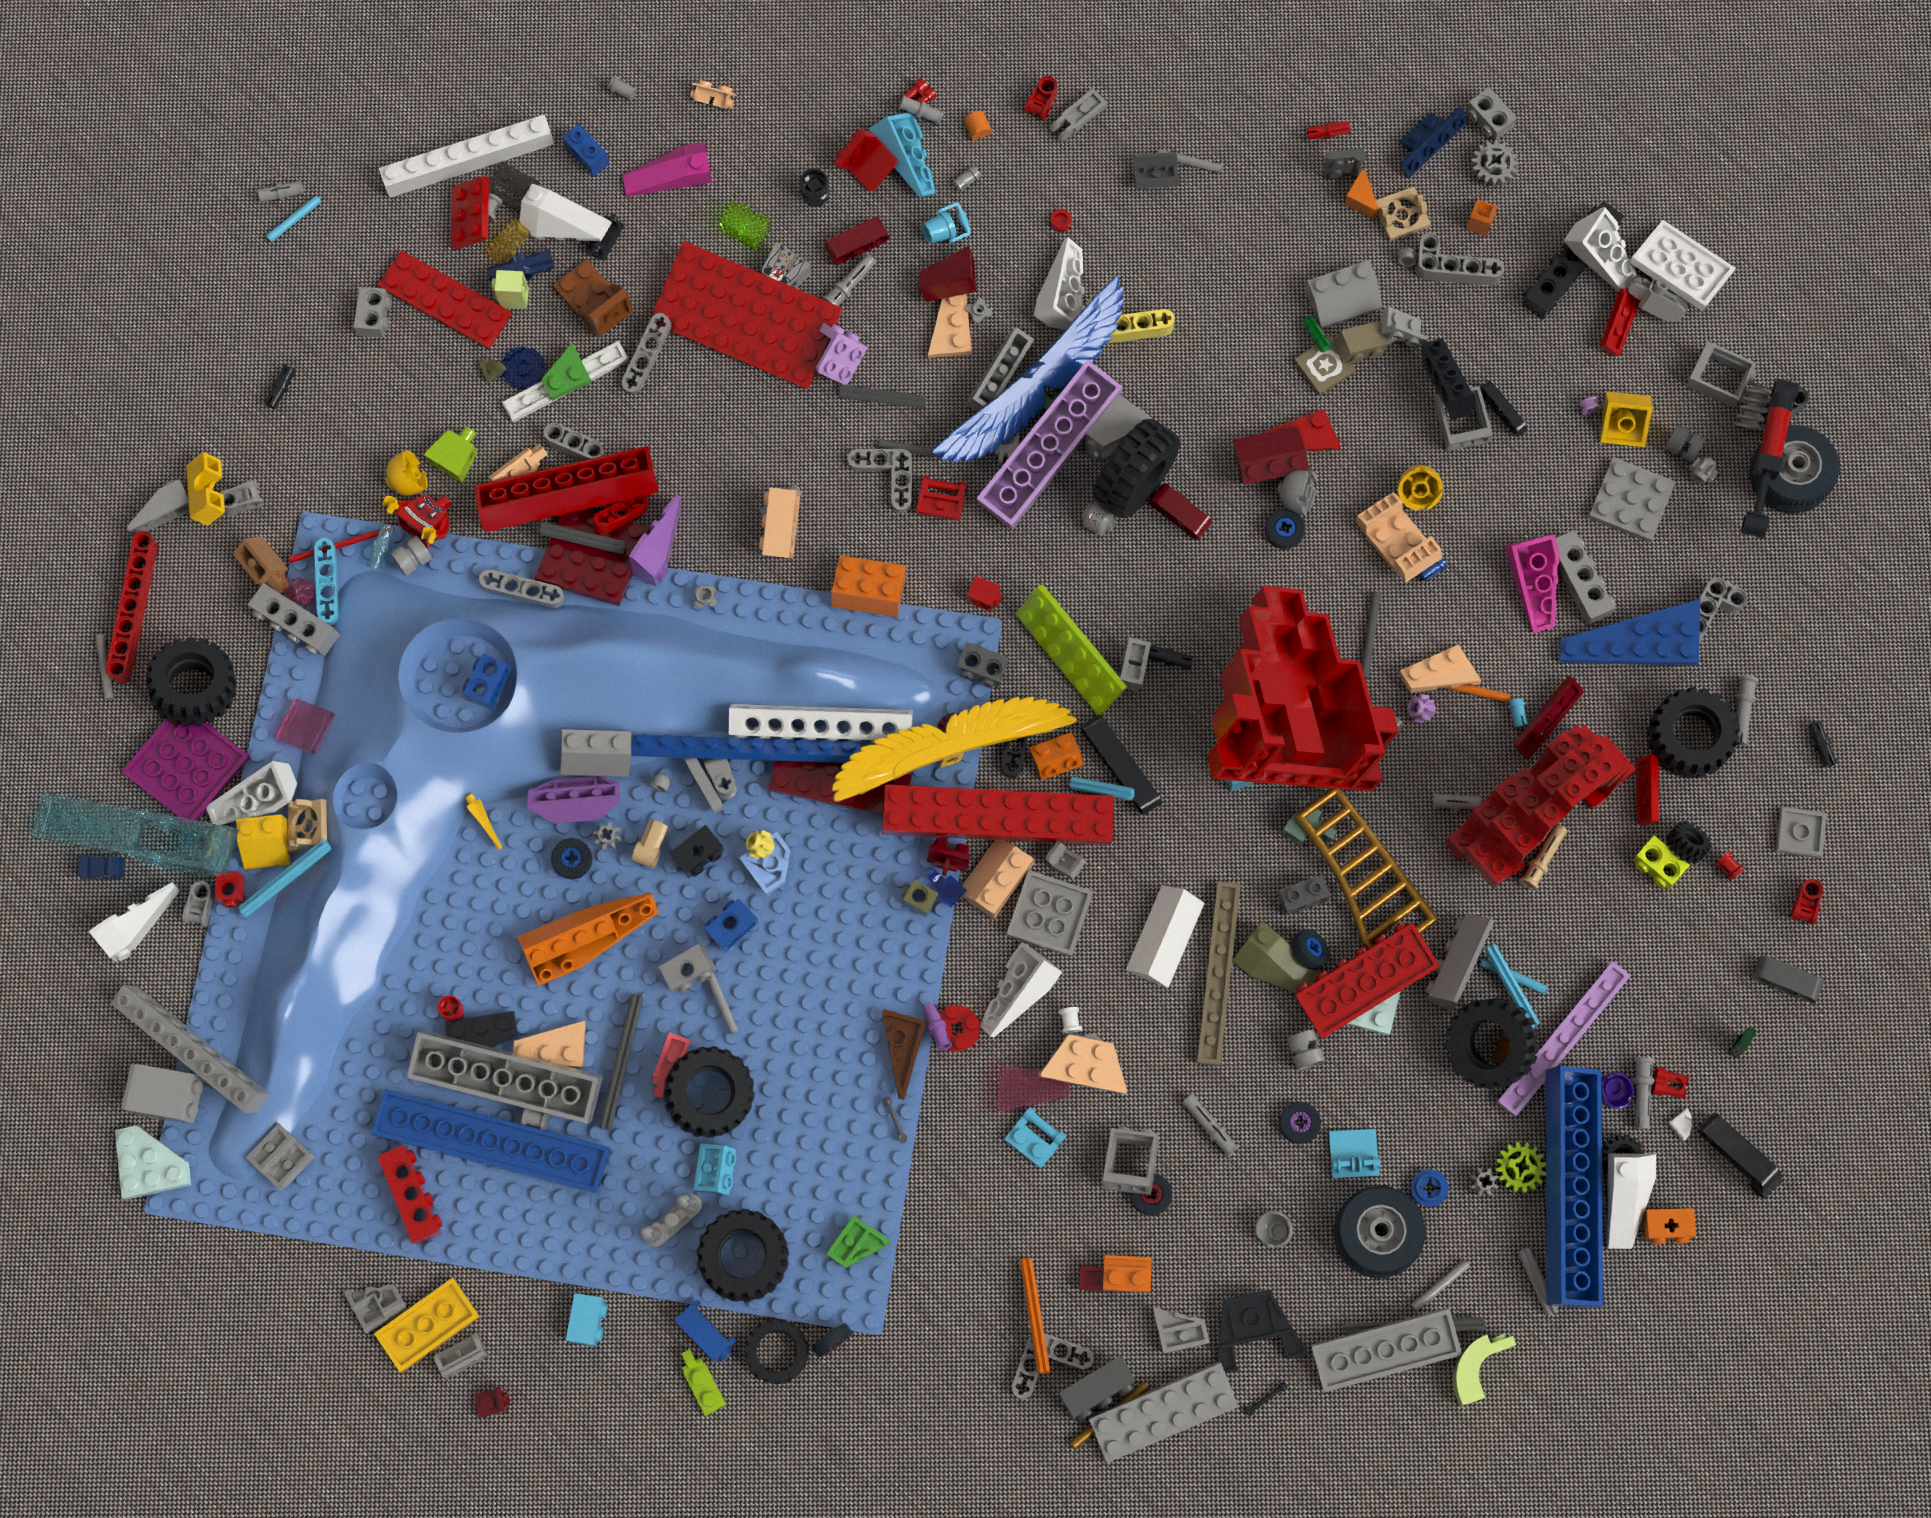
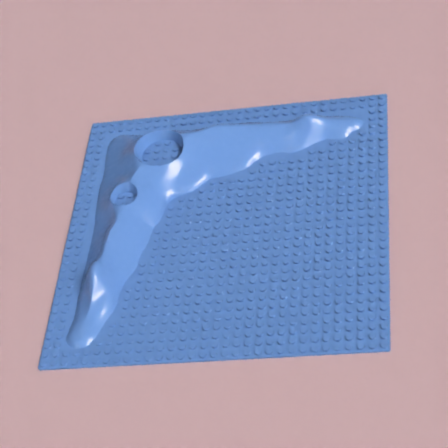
M303 512L300 517L292 556L313 550L315 543L322 538H328L333 543L388 526H393L394 528L392 533L336 549L339 619L330 626L340 636L325 657L319 653L316 655L310 653L304 648L306 645L301 641L296 644L287 637L288 633L284 630L280 633L275 630L247 752L250 759L244 765L241 778L242 782L271 761L289 764L297 782L291 801H295V799L310 801L317 799L327 800V842L332 849L248 917L240 913L239 906L241 904H237V907L226 908L214 898L186 1026L269 1092L270 1095L258 1113H244L204 1080L194 1124L164 1121L160 1142L189 1162L191 1185L147 1195L144 1208L145 1213L685 1304H693L696 1300H699L701 1302L699 1306L830 1328H836L846 1323L851 1331L881 1335L933 1034L929 1033V1024L922 1009L931 1003L938 1006L960 870H957V872L948 870L947 875L943 876L942 868L935 867V863L927 862L930 845L934 844L938 837L881 835L882 816L770 792L768 788L775 761L727 759L737 786V793L729 800L719 797L725 809L716 814L711 810L684 759L676 757L631 756L629 777L601 776L613 782H620V801L600 820L554 824L528 809V790L537 788L541 784L553 779L588 777L585 775H560L562 729L631 731V746L633 735L642 734L732 738L734 735H729V707L731 704L913 710L912 727H921L922 724H928L937 728L938 722L943 716L952 712L960 714V712L966 709L969 713L974 706L979 705L980 708L983 704L989 702L991 688L983 686L980 683L981 681L973 678L972 680H967L960 677L956 669L966 642L996 653L998 652L1002 621L998 618L908 604L900 605L898 617L832 607L830 592L667 568L668 573L663 581L660 580L657 586L632 575L620 607L562 590L565 597L563 605L558 608H550L484 591L479 582L480 574L488 569L535 580V575L546 551L544 548L447 534L445 539L437 540L429 548L426 547L432 560L423 566L416 565L417 570L405 576L390 555V552L399 546L406 547L405 542L413 538L400 526ZM327 552L323 553L324 560H329L327 558ZM315 556L290 563L287 580L291 587L286 593H283V596L318 618ZM325 565L320 569L322 576H329L332 573V567L329 565ZM490 577L489 580L485 579L487 585H489L490 582H495L493 580V577ZM510 581L505 585V589L508 591H513L517 588V583L514 581ZM532 586L527 589L526 594L532 597L536 596L539 589ZM701 586H714L716 589L714 596L717 604L714 607L703 606V608H697L695 606L696 595H694V589ZM325 587L321 591V596L324 598H330L333 595L331 587ZM554 593L553 596H550L551 601H554L555 598H559L557 593ZM321 603V605H326L327 612L323 616L328 620L330 615H334V613L330 611L329 604ZM297 618L291 619L289 625H293ZM314 629L309 630L306 637L311 636L314 633ZM482 653L508 663L511 668L492 710L467 700L463 694V685L468 678H471L474 672L473 665L477 658H481ZM973 659L965 661L969 667L977 665V662ZM488 667L485 674H492L495 671V667ZM988 667L986 669L987 673L994 675L995 667ZM485 687L477 688L475 694H483ZM751 717L747 719L749 726L757 727L759 725L756 718ZM777 718L769 720L770 725L774 728L782 726L781 721ZM795 719L792 721L795 728L801 729L804 727L802 720ZM817 720L815 722V726L818 729L823 730L827 728L825 721ZM846 721L837 723L841 730H848L850 728L849 723ZM867 721L860 724L861 729L864 731H870L873 728L872 724ZM891 722L883 725L884 730L887 732H892L896 729L895 725ZM748 736V738H757V736ZM771 736V739H780V737ZM793 737V740L802 739L801 737ZM816 738V740H825V738ZM839 739V741H848V739ZM861 740V748L867 745H876L871 743V740ZM981 748L964 752L961 761L956 764L941 768L940 763L942 760L907 773L912 775L910 786L974 789ZM957 757L951 758L947 762L953 761ZM697 758L716 792L712 780H710L705 765L703 763V761L708 760V758ZM664 773L668 776L670 786L667 792L658 791L650 786L655 775ZM727 784L723 785L725 790L729 789ZM473 794L476 800L480 799L482 801L491 826L502 845L501 850L497 849L484 828L466 808L469 804L465 797ZM289 803L273 813L261 816L282 814L288 820ZM313 810V818L317 820V815ZM305 811L299 815L298 825L302 824L305 819ZM311 820L306 825L307 832H310L313 827ZM649 820H656L668 826L655 868L632 861L635 846L638 842H641ZM236 822L231 823L230 832L235 836L231 840V845L225 850L220 873L238 871L245 877L246 901L310 849L295 853L290 852V865L245 870L237 843ZM612 822L613 829L620 828L621 832L617 836L622 838V842L615 844L616 850L610 847L605 852L602 844L596 846L595 841L599 838L594 836L593 832L599 831L600 823L603 826H608V823ZM704 825H707L723 845V855L716 862L712 863L710 861L704 866L705 869L698 876L693 877L692 875L690 878H687L671 858L669 852ZM756 830L759 832L764 830L771 835L778 832L791 850L786 882L767 896L740 860L741 856L749 852L746 847L748 836ZM303 832L298 833V838H305V834ZM608 833L604 834L607 840L611 839ZM943 838L948 841L947 848L956 850L957 844H965L966 839ZM564 839H580L588 845L592 852L591 868L581 878H563L552 867V851ZM698 850L694 851L695 855H698L699 857L703 855L702 852H699ZM572 853L566 860L572 865L578 858ZM914 880L939 893L927 917L902 904L904 897L901 894L906 885H912ZM230 886L226 890V895H230L234 891V886ZM919 892L912 895L913 900L916 902H922L925 899L924 895ZM652 893L659 911L657 915L583 967L540 986L537 985L517 936L593 906L630 896ZM739 898L757 917L759 923L724 953L706 934L704 929L707 927L706 923L713 916L718 917L724 912L723 908L731 900L735 902ZM729 919L724 923L726 929H732L736 925V921L733 919ZM697 944L705 946L717 969L714 971V974L739 1031L735 1034H730L707 980L695 982L692 984V989L685 993H676L670 990L659 966ZM691 964L685 968L686 976H690L693 972ZM637 994L643 997V1002L612 1129L603 1130L599 1128V1123L631 995ZM451 995L455 996L462 1003L464 1014L461 1019L514 1011L518 1035L493 1047L512 1053L515 1040L586 1021L583 1068L576 1069L603 1075L593 1120L586 1124L550 1114L545 1131L610 1147L598 1194L371 1134L385 1089L521 1124L525 1109L523 1107L407 1078L417 1033L425 1030L446 1036V1020L440 1015L437 1007L441 998ZM883 1009L926 1021L904 1100L898 1099L883 1021ZM669 1032L691 1040L687 1052L696 1050L698 1047L705 1046V1048L717 1046L718 1049L732 1051L731 1054L734 1056L738 1055L742 1059L741 1062L748 1066L750 1077L754 1080L753 1092H755L752 1107L742 1123L727 1134L706 1138L703 1136L696 1137L690 1132H684L677 1123L675 1124L671 1120L672 1117L665 1108V1099L652 1096L656 1084L651 1083L652 1075ZM178 1059L176 1071L199 1076ZM701 1071L695 1074L688 1083V1100L692 1107L701 1113L714 1114L720 1112L730 1100V1085L727 1079L716 1071ZM885 1097L892 1099V1107L903 1133L907 1135L905 1143L898 1141L899 1134L888 1107L883 1103ZM278 1123L315 1157L282 1192L246 1159L248 1154ZM526 1125V1126H530V1127H533V1128L540 1129L539 1127H535V1126H531V1125ZM700 1144L725 1145L736 1149V1163L733 1168V1185L730 1189V1195L694 1191ZM402 1145L406 1146L408 1150H413L417 1162L414 1163L416 1170H421L426 1181L425 1184H422L426 1193L430 1192L434 1201V1205L431 1206L434 1214H439L443 1223V1227H440L442 1234L418 1245L411 1242L377 1157ZM408 1167L399 1169V1178L402 1179L408 1175ZM411 1188L407 1192V1199H415L417 1189ZM679 1194L698 1196L702 1201V1209L699 1214L663 1245L653 1247L646 1240L640 1238L639 1229L642 1226L651 1227L656 1221H659L676 1206V1197ZM734 1209L736 1211H741L742 1209H749L753 1212L758 1211L772 1219L783 1233L789 1250L787 1271L785 1270L782 1282L777 1284L776 1289L772 1293L769 1292L764 1295V1298L754 1299L751 1302H734L718 1295L701 1276L702 1274L697 1263L699 1239L701 1234L704 1235L707 1230V1225L709 1223L712 1224L717 1216L725 1215L728 1211ZM419 1210L415 1215L416 1221H423L426 1217L425 1210ZM853 1215L891 1241L888 1246L848 1268H844L826 1255ZM742 1233L732 1236L726 1241L721 1251V1262L724 1269L730 1275L737 1278H747L755 1275L762 1268L765 1261L763 1244L758 1238L750 1234Z

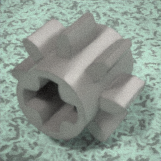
M1708 457L1697 458L1689 467L1693 471L1690 476L1699 484L1703 485L1706 481L1710 484L1719 473L1715 470L1717 464Z
M609 822L608 826H603L600 823L599 831L593 832L594 836L599 838L595 841L596 846L602 844L605 852L610 847L616 850L615 844L622 842V838L617 836L621 832L620 828L613 829L612 822ZM608 833L611 839L607 840L604 834Z
M1479 1168L1477 1169L1478 1177L1470 1176V1179L1474 1181V1185L1470 1187V1190L1476 1189L1478 1191L1477 1197L1481 1196L1482 1193H1486L1490 1197L1492 1195L1490 1189L1497 1190L1499 1188L1494 1184L1495 1180L1499 1177H1493L1490 1174V1168L1484 1173ZM1483 1178H1486V1183L1489 1184L1485 1188L1481 1187L1482 1182L1479 1181Z

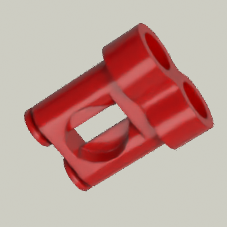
M919 78L914 83L915 86L903 95L912 99L919 94L920 97L916 101L920 103L922 101L926 103L928 101L931 102L937 97L935 91L923 78Z
M1656 1067L1651 1093L1659 1096L1665 1094L1685 1099L1687 1093L1685 1085L1688 1084L1689 1076L1668 1072L1665 1068ZM1668 1082L1679 1083L1681 1086L1680 1088L1668 1086Z

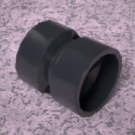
M818 168L806 170L800 178L803 201L812 207L821 206L827 202L830 193L827 175Z

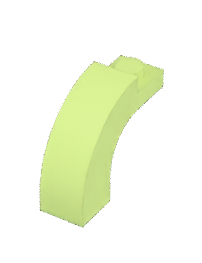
M1503 1334L1492 1338L1493 1343H1490L1488 1335H1485L1472 1342L1462 1352L1456 1363L1453 1376L1454 1391L1460 1407L1485 1398L1479 1381L1480 1366L1487 1356L1516 1346L1513 1336L1506 1338V1335Z

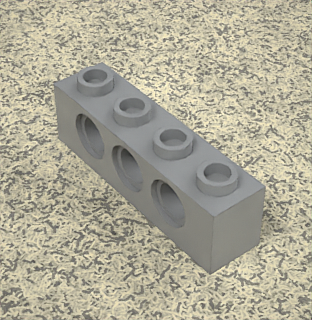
M1017 327L1009 332L965 405L978 412V410L1003 392L1034 339Z
M1573 530L1555 538L1560 555L1558 571L1585 623L1590 625L1612 615L1615 610V601L1611 594H1607L1602 576L1600 574L1597 575L1594 569L1595 563L1593 558L1586 554L1584 541L1581 536H1577ZM1574 554L1578 560L1571 561L1567 555ZM1577 574H1585L1588 580H1580ZM1588 593L1596 594L1598 600H1591L1588 597Z
M264 583L248 603V606L253 610L251 613L253 616L261 621L264 619L270 621L269 626L279 633L284 630L288 633L287 637L296 644L301 641L306 645L304 648L314 655L319 653L325 657L340 636L332 626ZM279 607L276 613L271 614L273 608ZM297 618L293 625H289L291 619ZM314 629V633L306 637L307 632Z

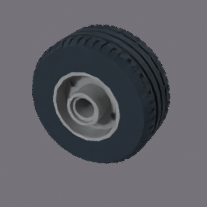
M1789 425L1782 454L1781 471L1775 480L1770 479L1765 499L1767 506L1769 505L1777 511L1780 510V512L1798 514L1814 509L1827 498L1837 483L1840 461L1834 445L1831 444L1830 440H1827L1826 436L1808 426ZM1761 443L1755 450L1749 466L1750 483L1756 494L1758 493L1761 476L1753 475L1756 459L1759 456Z
M1382 1185L1363 1188L1350 1196L1336 1216L1333 1231L1336 1249L1342 1260L1346 1262L1345 1264L1354 1269L1355 1272L1371 1278H1389L1400 1274L1410 1267L1420 1255L1426 1238L1425 1220L1416 1202L1414 1203L1412 1198L1399 1191V1189ZM1375 1227H1379L1384 1231L1383 1237L1375 1233Z

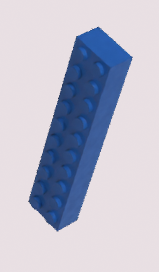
M1568 1066L1546 1069V1305L1585 1309L1603 1307L1601 1070Z

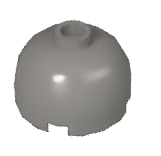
M1295 470L1290 472L1283 481H1280L1278 494L1281 496V502L1288 510L1302 515H1307L1305 511L1310 512L1317 490L1313 488V482H1317V476L1314 471Z

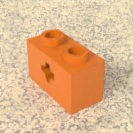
M1694 1208L1645 1210L1643 1215L1644 1240L1652 1241V1245L1666 1244V1240H1675V1244L1690 1243V1239L1696 1237ZM1669 1223L1671 1226H1674V1229L1670 1231L1669 1228H1665V1224Z

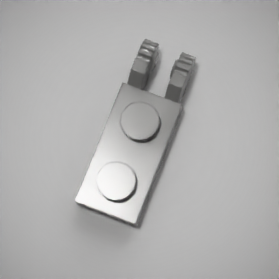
M1092 88L1066 109L1052 123L1049 129L1052 132H1056L1066 122L1068 127L1058 137L1063 142L1073 132H1077L1105 109L1108 103Z

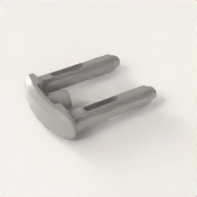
M679 1194L676 1197L675 1207L651 1227L642 1226L639 1229L640 1238L646 1240L653 1247L663 1245L699 1214L702 1209L700 1198L693 1194Z

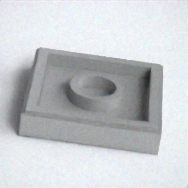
M1781 806L1779 808L1775 852L1821 859L1823 857L1827 813Z

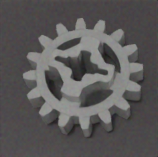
M1495 140L1494 145H1491L1489 141H1486L1485 147L1479 145L1478 150L1474 151L1472 156L1474 159L1471 161V166H1474L1472 174L1478 173L1476 180L1483 179V185L1485 186L1490 182L1492 188L1495 187L1496 183H1499L1501 187L1504 186L1505 180L1510 183L1512 176H1516V169L1519 166V162L1516 161L1518 154H1512L1513 147L1507 149L1506 142L1498 145V140ZM1481 158L1483 159L1482 162L1485 164L1484 167H1482L1481 165ZM1506 161H1508L1509 163V169H1507L1508 165L1505 163Z

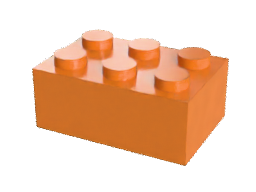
M840 555L831 592L832 607L898 617L906 580V565Z

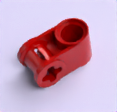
M1044 76L1039 80L1025 105L1024 112L1036 114L1043 121L1047 118L1058 94L1055 78ZM1051 87L1053 90L1047 92L1043 88Z
M1808 879L1799 886L1790 919L1804 920L1809 922V925L1814 926L1823 893V886L1819 880ZM1807 885L1812 886L1814 888V896H1810L1807 894Z

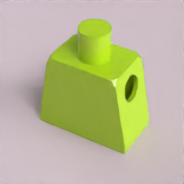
M467 426L464 427L459 435L451 430L446 431L425 452L424 456L427 462L460 483H463L477 454L475 446L470 443L476 433Z

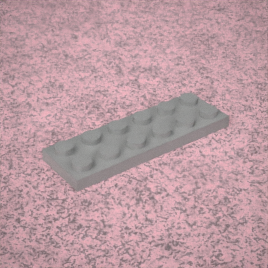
M1449 1307L1311 1344L1323 1392L1462 1355Z
M1219 1361L1088 1417L1105 1461L1109 1463L1238 1407L1222 1364Z

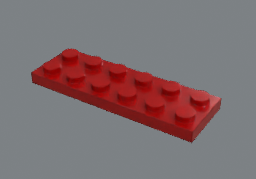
M402 250L378 284V287L386 289L388 294L488 350L512 316L511 311Z

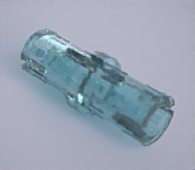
M381 524L376 542L372 544L373 551L367 564L368 567L381 571L385 554L390 550L388 546L395 530L394 527L389 525L387 527L386 524Z

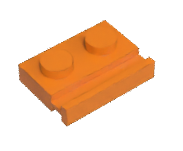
M1104 1255L1103 1290L1150 1293L1152 1257Z

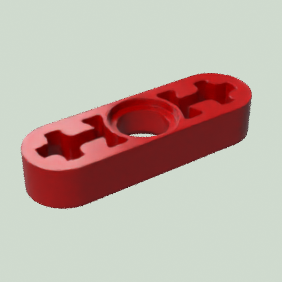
M640 496L627 501H619L596 513L593 517V529L597 533L606 534L645 514L648 510V498ZM623 511L626 515L619 516L615 512Z

